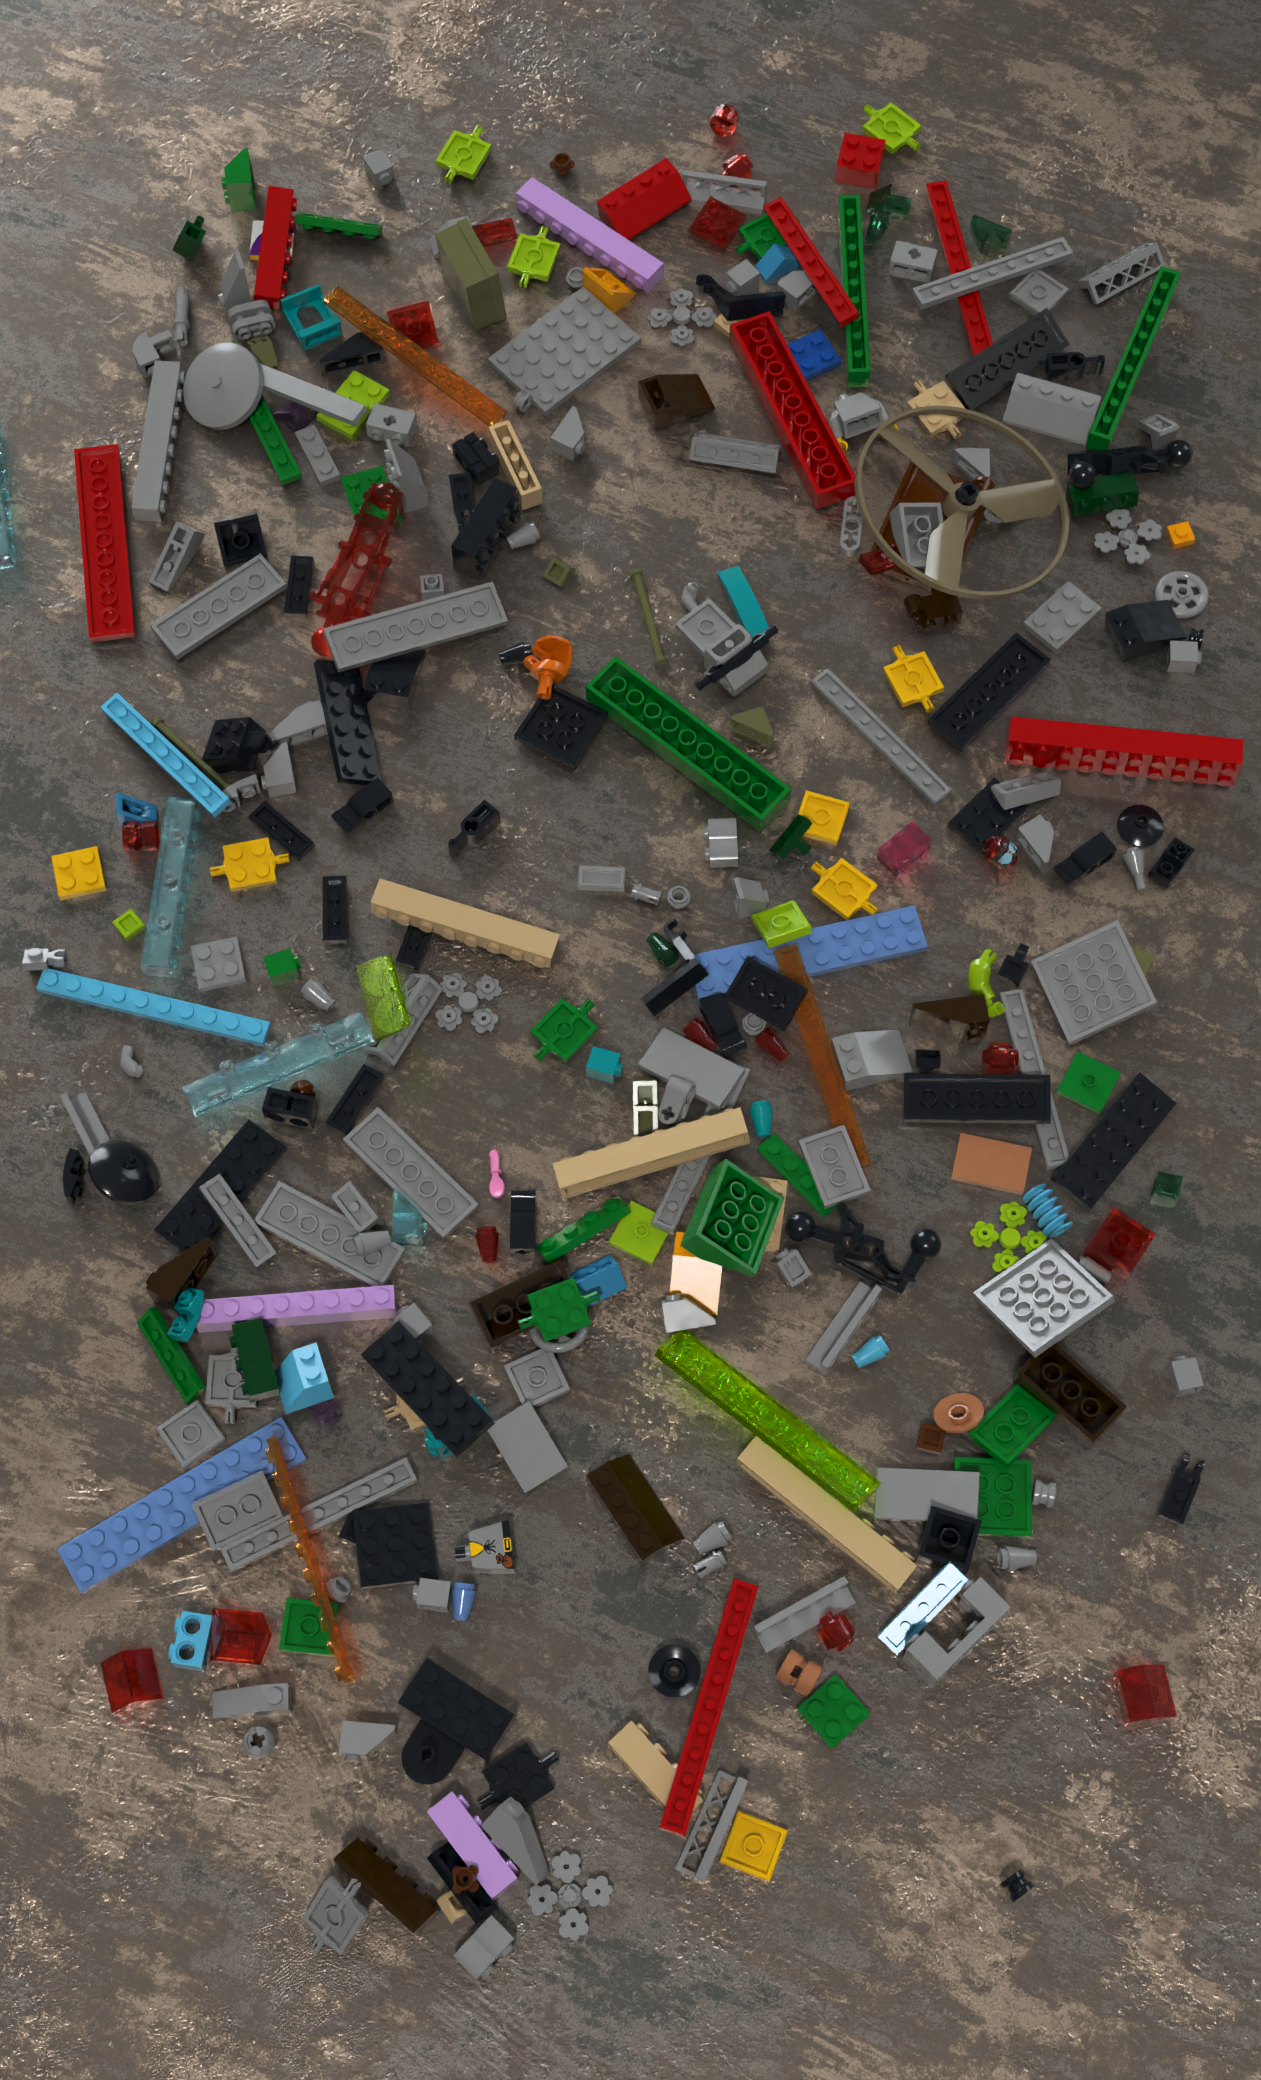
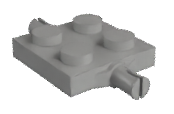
M230 1348V1353L224 1355H209L205 1405L224 1408V1423L229 1424V1420L231 1424L235 1423V1409L241 1407L257 1408V1401L250 1403L248 1395L243 1396L240 1381H243L244 1377L242 1371L237 1372L234 1360L235 1357H238L236 1348Z
M333 1876L325 1880L302 1919L312 1928L316 1935L314 1942L310 1946L311 1951L314 1949L313 1953H320L324 1944H327L341 1956L347 1952L371 1912L355 1898L356 1892L361 1887V1882H358V1879H351L347 1888H344Z

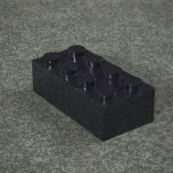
M493 478L451 545L455 571L475 580H478L480 575L487 571L492 556L495 557L497 555L501 541L507 539L506 537L510 533L511 525L513 522L516 523L520 517L518 488Z

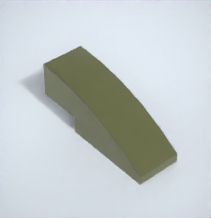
M657 1079L633 1080L634 1137L646 1136L658 1130Z

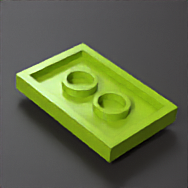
M354 370L335 393L365 405L367 409L365 414L355 426L320 412L316 415L317 421L354 440L366 425L373 404L382 405L389 397L390 390Z

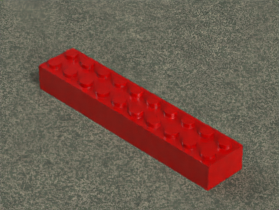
M770 311L731 324L729 341L815 509L817 510L855 496V474Z
M1011 716L1005 738L1004 763H1010L1014 766L1032 765L1036 768L1072 769L1084 773L1092 771L1102 772L1105 775L1122 774L1127 777L1143 776L1154 780L1163 778L1171 779L1175 782L1193 781L1197 784L1213 783L1219 786H1234L1243 764L1244 739Z

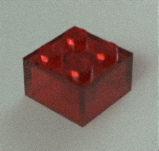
M1113 1207L1087 1246L1084 1256H1088L1126 1282L1151 1245L1156 1233Z

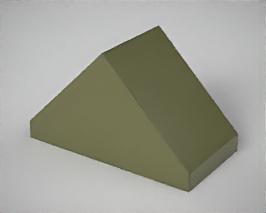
M763 706L731 716L730 730L771 748L774 733Z

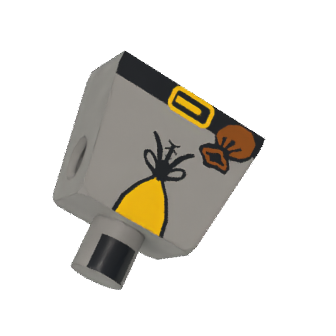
M509 1520L468 1532L470 1545L455 1546L456 1562L471 1560L472 1569L475 1573L515 1574Z

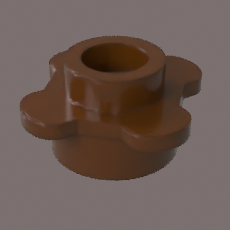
M565 153L555 155L554 161L550 162V168L557 170L559 175H566L567 171L575 166V162L570 160L569 155Z
M307 1080L296 1081L290 1088V1092L316 1096L312 1090L314 1085Z
M470 1865L468 1868L456 1866L453 1868L454 1885L452 1888L455 1893L460 1894L463 1891L475 1893L479 1889V1884L477 1883L479 1869L477 1866ZM464 1877H468L467 1882L463 1881Z

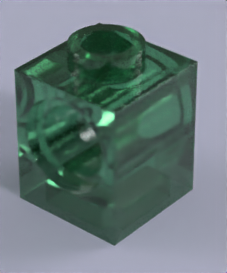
M1158 1171L1153 1181L1150 1204L1174 1209L1179 1200L1183 1177Z

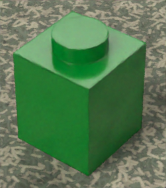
M291 949L263 957L273 987L300 978L298 970L302 969L298 955L293 956Z

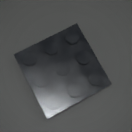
M552 685L551 698L544 700L541 699L540 695V698H538L514 734V740L574 769L607 719L608 712Z
M428 1502L351 1512L360 1589L418 1583L420 1578L438 1579Z

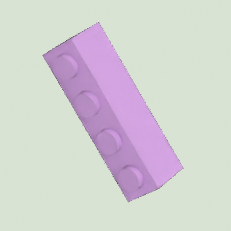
M452 1791L430 1808L427 1813L466 1866H477L479 1869L477 1880L494 1901L519 1881L515 1875L519 1871L510 1859L504 1861L499 1854L502 1848L492 1838L488 1839L483 1833L484 1829L481 1827L483 1822L477 1815L472 1818L468 1813L467 1809L470 1805L461 1794L456 1797Z

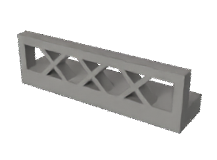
M683 170L682 180L692 198V201L688 204L762 215L767 181ZM687 178L695 179L698 182H688ZM709 182H716L719 185H711ZM730 185H737L739 188H732ZM750 188H760L761 192L753 191Z
M1145 243L1078 280L1080 289L1089 290L1093 303L1099 304L1155 273L1161 266L1165 267L1166 265L1158 243ZM1154 254L1157 265L1154 267L1147 266L1149 256ZM1134 264L1140 266L1136 277L1129 275ZM1116 274L1123 276L1119 286L1112 284ZM1100 283L1106 285L1104 294L1098 297L1095 286Z
M695 432L692 437L689 460L776 473L781 445Z
M411 973L363 1050L367 1054L378 1055L388 1065L395 1066L443 988L429 975Z
M86 1092L72 1099L69 1098L67 1093L60 1095L89 1155L92 1154L98 1145L110 1141Z
M860 1281L807 1356L805 1363L826 1376L879 1300L882 1288L875 1285L872 1289Z
M844 1576L755 1625L753 1633L765 1654L774 1651L856 1605V1601L847 1587L848 1581Z
M721 1770L718 1771L676 1865V1871L703 1884L705 1883L746 1790L748 1780L742 1777H733ZM721 1778L735 1784L731 1795L723 1798L720 1797L717 1789ZM716 1793L718 1799L711 1802L714 1794ZM728 1800L726 1807L724 1808L723 1801ZM719 1803L723 1812L719 1820L710 1823L706 1813L707 1809ZM703 1818H705L707 1824L700 1827ZM717 1825L715 1832L713 1833L711 1826ZM708 1828L712 1837L708 1845L699 1848L695 1836L698 1831ZM692 1843H694L696 1849L689 1852ZM706 1850V1852H705V1854H704V1856H703V1858H702V1855H701V1852H700V1851ZM695 1853L698 1854L701 1862L696 1873L682 1867L686 1857Z

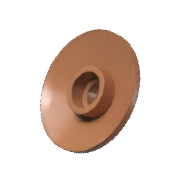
M955 1393L944 1397L937 1403L933 1416L935 1423L940 1429L950 1433H962L975 1428L981 1422L984 1416V1408L982 1402L976 1396L968 1393Z

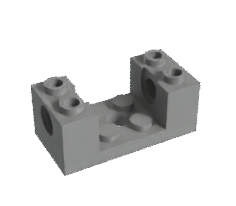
M982 1577L976 1582L973 1579L968 1581L958 1594L961 1600L957 1605L973 1621L962 1635L964 1637L962 1641L957 1638L945 1651L925 1631L921 1636L917 1633L914 1634L903 1648L906 1651L903 1656L905 1662L932 1689L1006 1616L1011 1608Z

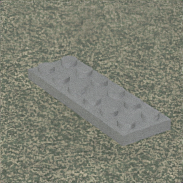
M260 553L152 623L150 627L174 658L178 660L287 589V584Z
M379 1107L343 1138V1142L443 1240L479 1208V1204Z
M278 1181L254 1219L258 1227L370 1287L386 1285L406 1252L404 1247L391 1241V1245H387L366 1257L363 1255L357 1256L352 1238L358 1236L359 1232L346 1216Z

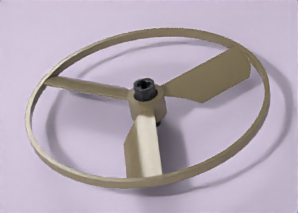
M924 406L910 409L891 417L881 424L869 437L858 458L854 481L855 496L859 512L867 530L887 557L907 574L925 585L962 598L977 600L1007 598L1025 592L1039 584L1053 570L1064 552L1069 533V513L1059 480L1050 465L1034 446L1016 431L989 416L952 406ZM927 414L955 415L978 421L998 430L1020 445L1036 461L1048 480L979 491L978 487L970 482L953 484L942 467L891 425L910 417ZM878 435L948 492L942 502V510L946 520L929 535L925 574L907 563L888 545L875 527L865 505L861 482L862 466L869 446ZM1059 503L1062 519L1060 545L1054 560L1043 573L1026 584L1007 590L973 591L959 588L966 523L972 519L980 505L995 514L1003 523L1051 515Z

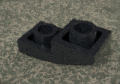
M1175 837L1164 850L1161 858L1150 870L1148 877L1168 888L1195 849Z
M69 1148L63 1170V1189L69 1204L74 1205L76 1199H80L84 1190V1185L79 1175H77L81 1173L84 1161L78 1150Z

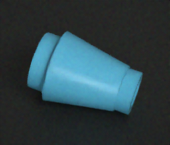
M880 1335L875 1338L872 1336L852 1355V1358L857 1366L861 1368L885 1358L890 1350Z

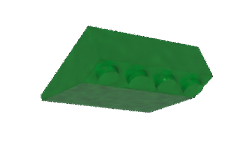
M725 1159L710 1170L680 1246L699 1259L755 1276L784 1198Z

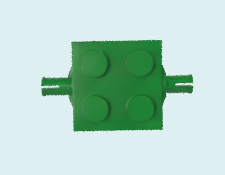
M766 214L738 228V234L744 243L735 247L737 255L749 250L760 261L774 243L788 247Z
M562 998L530 1030L531 1035L542 1045L533 1054L534 1058L541 1062L550 1052L567 1063L598 1031V1027L586 1015L595 1006L594 1002L588 998L578 1008Z
M574 1277L528 1294L526 1297L531 1307V1316L517 1320L518 1325H520L519 1328L522 1330L535 1325L540 1331L544 1343L588 1327L592 1323L587 1313V1305L600 1301V1296H597V1290L583 1296L578 1290Z

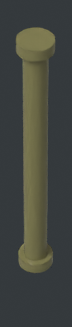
M639 568L633 569L629 572V575L634 581L655 654L654 663L657 667L665 666L668 663L667 656H664L642 580L643 572Z
M157 717L152 721L151 725L221 788V791L232 785L231 782L225 781L164 724V720L161 717Z

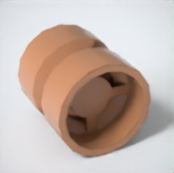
M791 1649L775 1679L786 1686L794 1685V1690L807 1698L824 1668L812 1660L806 1662L805 1656ZM796 1666L802 1668L798 1678L792 1675Z

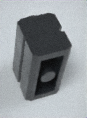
M472 432L466 435L464 439L461 438L453 443V456L466 472H471V478L477 486L498 475L499 458L494 452L490 453L488 451L487 443L482 437L478 438Z

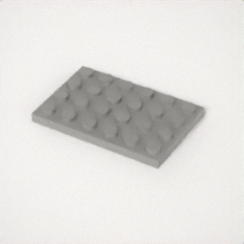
M583 286L490 356L488 364L518 392L524 390L527 392V395H532V404L544 416H547L640 345L641 337Z

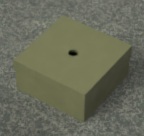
M467 218L459 220L457 224L435 233L444 278L474 331L494 322L498 323L507 319L499 274Z

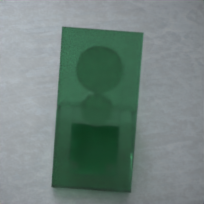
M893 184L870 193L866 208L867 213L907 220L912 198L891 194Z
M973 215L971 219L970 234L980 254L987 242L996 247L1008 248L1012 234L1011 229Z

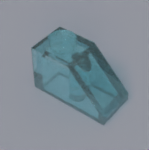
M393 1191L392 1241L401 1246H423V1237H428V1223H424L422 1214L399 1191Z

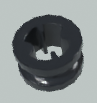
M1192 628L1189 642H1198V650H1200L1204 630L1196 631L1195 628Z

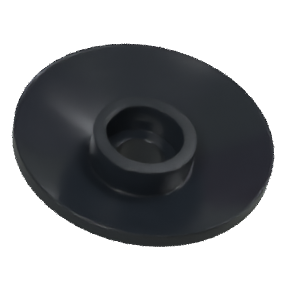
M1133 805L1123 810L1117 821V830L1126 843L1135 847H1148L1155 844L1161 838L1164 823L1159 813L1153 808L1146 805ZM1138 820L1144 821L1146 824H1140Z
M664 1646L650 1660L648 1667L649 1680L654 1689L666 1697L679 1698L689 1694L697 1686L700 1679L701 1669L699 1661L695 1654L684 1646ZM676 1668L679 1671V1675L672 1677L669 1671Z

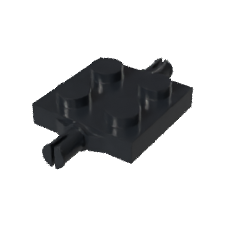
M525 1743L483 1770L482 1773L489 1783L490 1793L477 1800L480 1805L489 1799V1801L480 1806L482 1810L494 1802L501 1804L509 1797L519 1802L525 1809L554 1790L555 1788L548 1778L546 1768L559 1761L557 1756L547 1761L556 1755L555 1752L552 1751L540 1759L534 1755L528 1743Z

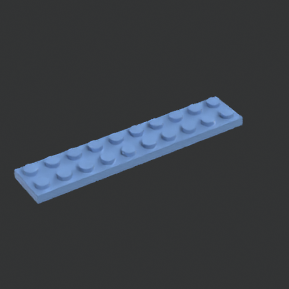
M913 905L877 913L873 916L868 915L812 928L811 934L769 949L763 939L695 954L694 956L709 975L696 984L694 988L698 1002L719 992L724 997L747 956L794 981L927 951L928 946L916 907Z
M279 1417L57 1548L79 1591L81 1594H84L200 1525L191 1503L261 1470L269 1484L307 1460L283 1418Z

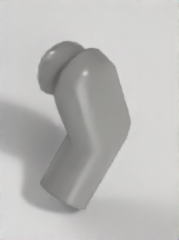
M689 582L684 587L681 601L689 612L699 606L695 601L699 586L695 582Z
M124 1045L122 1046L120 1068L130 1077H141L144 1068L140 1064L137 1065L133 1060L134 1047Z

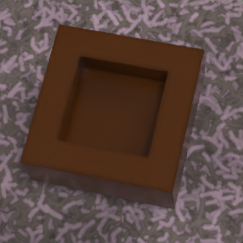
M921 1423L916 1449L941 1455L946 1431L938 1426Z

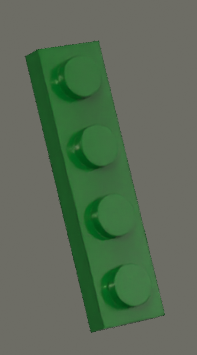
M303 212L296 214L295 223L302 224L301 227L305 229H314V226L322 227L324 232L341 230L342 234L354 236L355 233H361L364 238L375 239L376 236L382 234L383 225Z
M775 1133L757 1147L756 1151L784 1180L788 1181V1184L822 1219L837 1208L838 1205L824 1209L807 1165Z
M616 1196L607 1200L604 1205L594 1211L586 1213L583 1218L575 1223L565 1226L562 1231L554 1236L544 1239L535 1248L546 1263L550 1264L624 1218L631 1211L628 1205Z
M149 1308L138 1320L137 1324L185 1403H191L206 1387L178 1341L173 1340L167 1335L170 1328L158 1308Z

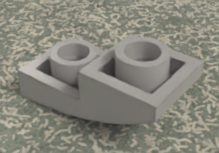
M442 573L420 576L423 601L445 595Z
M256 774L241 779L222 791L232 802L223 811L231 812L241 807L240 798H250L261 793Z

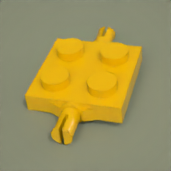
M901 645L895 646L892 651L896 655L897 660L892 664L884 666L883 673L903 708L913 703L921 702L926 713L933 711L935 707L929 698L943 692L944 686L925 651L915 655H905Z
M267 837L222 846L224 853L223 865L210 867L211 877L226 875L230 890L234 892L276 884V865L290 863L288 853L274 856L269 838Z
M841 858L834 866L828 869L817 861L812 865L811 870L820 875L821 878L812 889L811 894L845 920H849L862 908L872 916L878 912L879 908L868 901L870 896L877 890L878 885L846 860Z

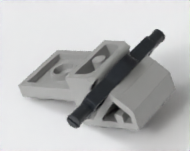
M710 598L675 623V629L704 657V668L707 671L704 673V677L695 682V686L699 691L708 684L718 681L735 697L768 672V663L760 649L770 642L769 639L778 633L775 625H771L764 632H758L751 637L750 633L740 623L736 625Z

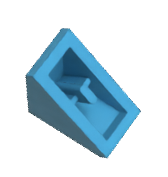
M775 243L755 265L765 283L801 267L788 247Z
M117 793L116 817L121 830L155 828L157 826V805Z

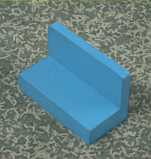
M610 1254L568 1274L569 1279L574 1277L578 1290L583 1296L597 1290V1296H600V1301L627 1288L619 1265ZM596 1301V1302H594V1303L588 1304L587 1307H589V1306H591V1305H593V1304H595V1303H597V1302H599V1301Z

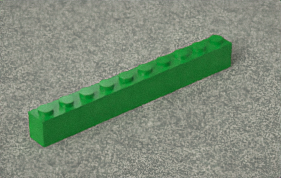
M839 195L837 219L841 286L860 315L856 320L843 326L847 388L869 387L870 356L860 195Z
M1163 266L1160 267L1090 430L1086 444L1087 449L1109 450L1175 295L1181 272Z

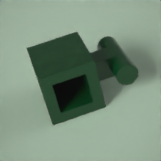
M197 216L194 223L189 221L185 223L172 250L192 261L206 233L201 228L204 223L202 216Z

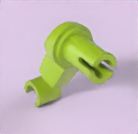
M985 949L980 958L973 960L970 964L968 973L969 988L973 995H985L989 1017H995L1003 1014L1005 1008L1001 1002H992L996 996L989 984L991 965L996 961L997 955L993 952L991 957H989L988 955L992 950Z

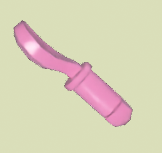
M493 1149L489 1153L490 1174L492 1175L489 1189L494 1198H500L505 1193V1183L499 1176L502 1173L500 1169V1153L498 1150Z

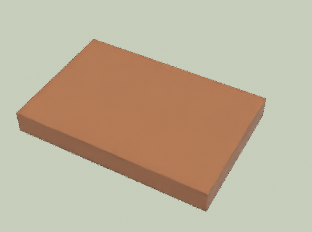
M960 1132L951 1180L1023 1195L1032 1148Z

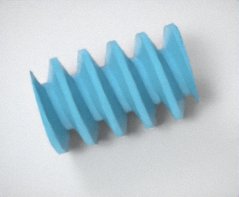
M1043 1183L1029 1190L1022 1200L1024 1203H1029L1027 1207L1029 1211H1034L1032 1217L1035 1220H1039L1037 1223L1038 1227L1044 1228L1043 1235L1054 1238L1068 1230L1073 1225V1222L1064 1223L1068 1214H1059L1063 1206L1053 1205L1058 1198H1049L1053 1189L1044 1190L1046 1183Z

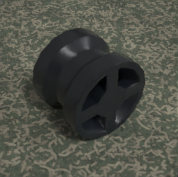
M1022 1868L1000 1884L1003 1889L1008 1890L1012 1902L1035 1887L1032 1882L1026 1880L1024 1877L1025 1872Z

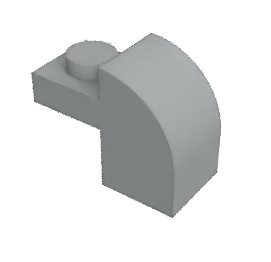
M169 330L157 333L151 338L144 332L135 340L133 353L138 370L143 378L153 374L155 360L161 361V355L175 349L173 337Z

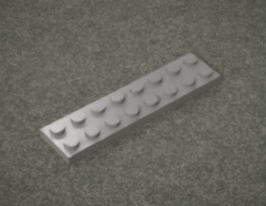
M492 581L323 629V635L339 673L507 625L508 619Z

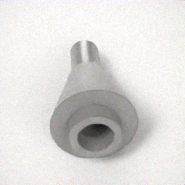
M1139 847L1128 848L1125 850L1126 853L1122 855V858L1135 879L1137 891L1145 890L1146 884L1143 876L1145 850L1139 849Z

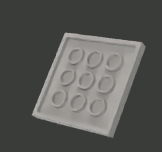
M1118 920L1031 960L1070 1045L1158 1005Z
M1052 1238L973 1292L974 1298L1034 1358L1115 1302L1113 1295Z

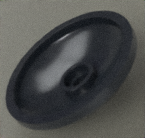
M110 1140L98 1145L90 1155L88 1161L89 1176L94 1186L107 1198L117 1203L135 1205L147 1201L155 1193L159 1184L157 1166L149 1154L139 1146L123 1140Z

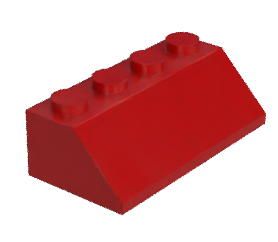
M664 158L597 200L599 217L609 228L626 239L631 240L691 202L692 198L677 169L667 158Z

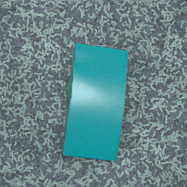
M187 1287L180 1294L178 1302L174 1306V1309L180 1314L172 1322L171 1328L167 1333L173 1340L188 1342L193 1334L204 1301V1292L201 1289Z

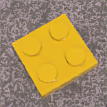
M97 846L51 856L60 901L107 891Z

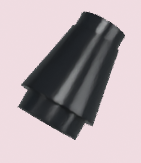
M521 642L500 651L501 664H524L523 661L527 656H533L530 643Z

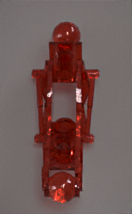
M373 482L368 491L364 492L363 499L365 500L359 513L354 516L353 520L356 522L348 542L342 540L339 542L338 548L341 550L316 593H310L309 598L311 601L323 605L321 611L317 610L316 615L326 618L323 628L316 630L311 637L312 649L320 656L331 655L323 635L324 628L355 620L356 617L363 618L372 615L369 611L384 567H389L392 563V558L384 556L390 536L393 534V527L398 513L401 511L403 493L399 492L395 485L390 482L378 484ZM372 504L380 510H389L385 520L369 514ZM369 533H374L375 541L368 545L365 537ZM366 554L368 561L365 565L360 566L358 558L360 555ZM351 564L364 571L353 591L341 587ZM376 573H378L374 585L372 586L369 597H366V594L372 584V581L376 576ZM324 589L328 590L326 596L321 595ZM339 593H343L345 596V601L341 605H337L335 602V598ZM362 603L366 604L364 610L360 609Z

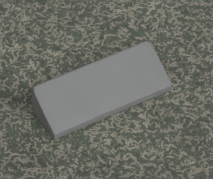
M1046 770L991 786V790L1001 807L1007 810L1059 795L1061 779Z

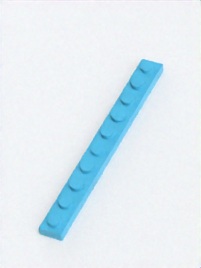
M49 968L42 971L36 987L40 993L263 1047L271 1027L269 1021Z

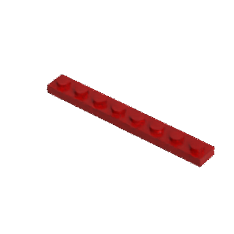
M781 196L763 206L766 215L840 327L859 318L858 310L783 197Z

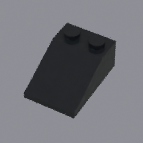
M1169 600L1128 604L1106 612L1105 626L1122 662L1168 646L1170 641L1186 639V635Z
M416 650L372 663L363 689L366 703L410 711L426 651Z

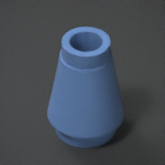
M454 1582V1589L451 1588L453 1619L468 1621L477 1592L474 1591L475 1584Z

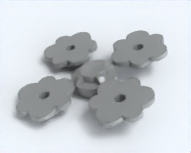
M682 288L670 293V304L677 307L673 315L667 313L666 308L659 309L655 307L651 309L650 314L647 316V320L650 321V325L653 328H659L660 326L664 328L672 319L676 324H679L677 329L671 330L672 336L670 341L672 344H678L680 347L694 342L693 330L687 329L685 326L691 319L693 322H696L698 327L704 326L706 328L712 327L713 320L716 319V315L710 307H705L704 309L697 308L696 312L691 316L690 310L686 307L692 305L693 293Z
M1112 510V512L1106 515V520L1110 522L1111 527H1117L1121 531L1118 536L1112 535L1108 531L1104 532V534L1097 533L1094 538V546L1100 548L1102 553H1109L1110 550H1116L1119 543L1121 546L1128 548L1124 551L1128 563L1142 565L1144 561L1150 558V553L1146 551V546L1136 544L1138 536L1146 541L1158 540L1161 538L1160 531L1162 527L1156 525L1154 520L1149 519L1146 522L1139 523V529L1136 533L1133 530L1126 529L1128 524L1132 522L1128 510Z
M453 973L451 976L445 975L443 982L440 983V986L443 988L442 992L446 993L448 998L453 996L459 997V1008H452L450 1005H446L444 1009L438 1010L436 1012L438 1026L441 1028L445 1027L447 1031L455 1030L456 1025L462 1023L460 1016L462 1011L473 1012L474 1018L471 1019V1025L475 1026L477 1033L483 1034L486 1031H493L494 1025L498 1023V1016L492 1013V1010L489 1008L484 1009V1011L477 1008L479 1006V999L486 998L487 1001H492L494 997L501 995L502 989L499 986V980L492 979L489 975H484L481 981L475 984L477 989L475 994L473 992H464L467 983L465 980H462L460 973Z
M563 1851L560 1856H555L551 1860V1866L555 1869L553 1871L554 1877L561 1878L567 1884L559 1889L558 1896L555 1892L551 1891L550 1886L547 1884L542 1887L533 1885L529 1891L531 1896L527 1898V1904L532 1906V1913L536 1916H540L544 1912L551 1913L553 1911L552 1905L556 1904L558 1900L563 1907L570 1908L566 1911L565 1916L559 1918L561 1925L559 1933L563 1938L570 1937L572 1941H577L580 1936L588 1933L589 1927L585 1923L586 1915L584 1913L579 1914L574 1907L579 1905L582 1896L584 1899L589 1900L591 1907H596L598 1904L605 1907L610 1903L609 1895L613 1893V1888L608 1885L606 1877L598 1876L596 1879L589 1878L587 1886L581 1892L577 1885L571 1883L574 1876H578L581 1873L579 1867L580 1857L577 1854L570 1855L569 1852ZM565 1865H568L569 1868H568V1869H564V1866H565ZM600 1890V1894H596L595 1891ZM543 1897L545 1899L544 1902H540V1898ZM572 1923H575V1924H576V1926H575L574 1928L571 1927V1924H572Z

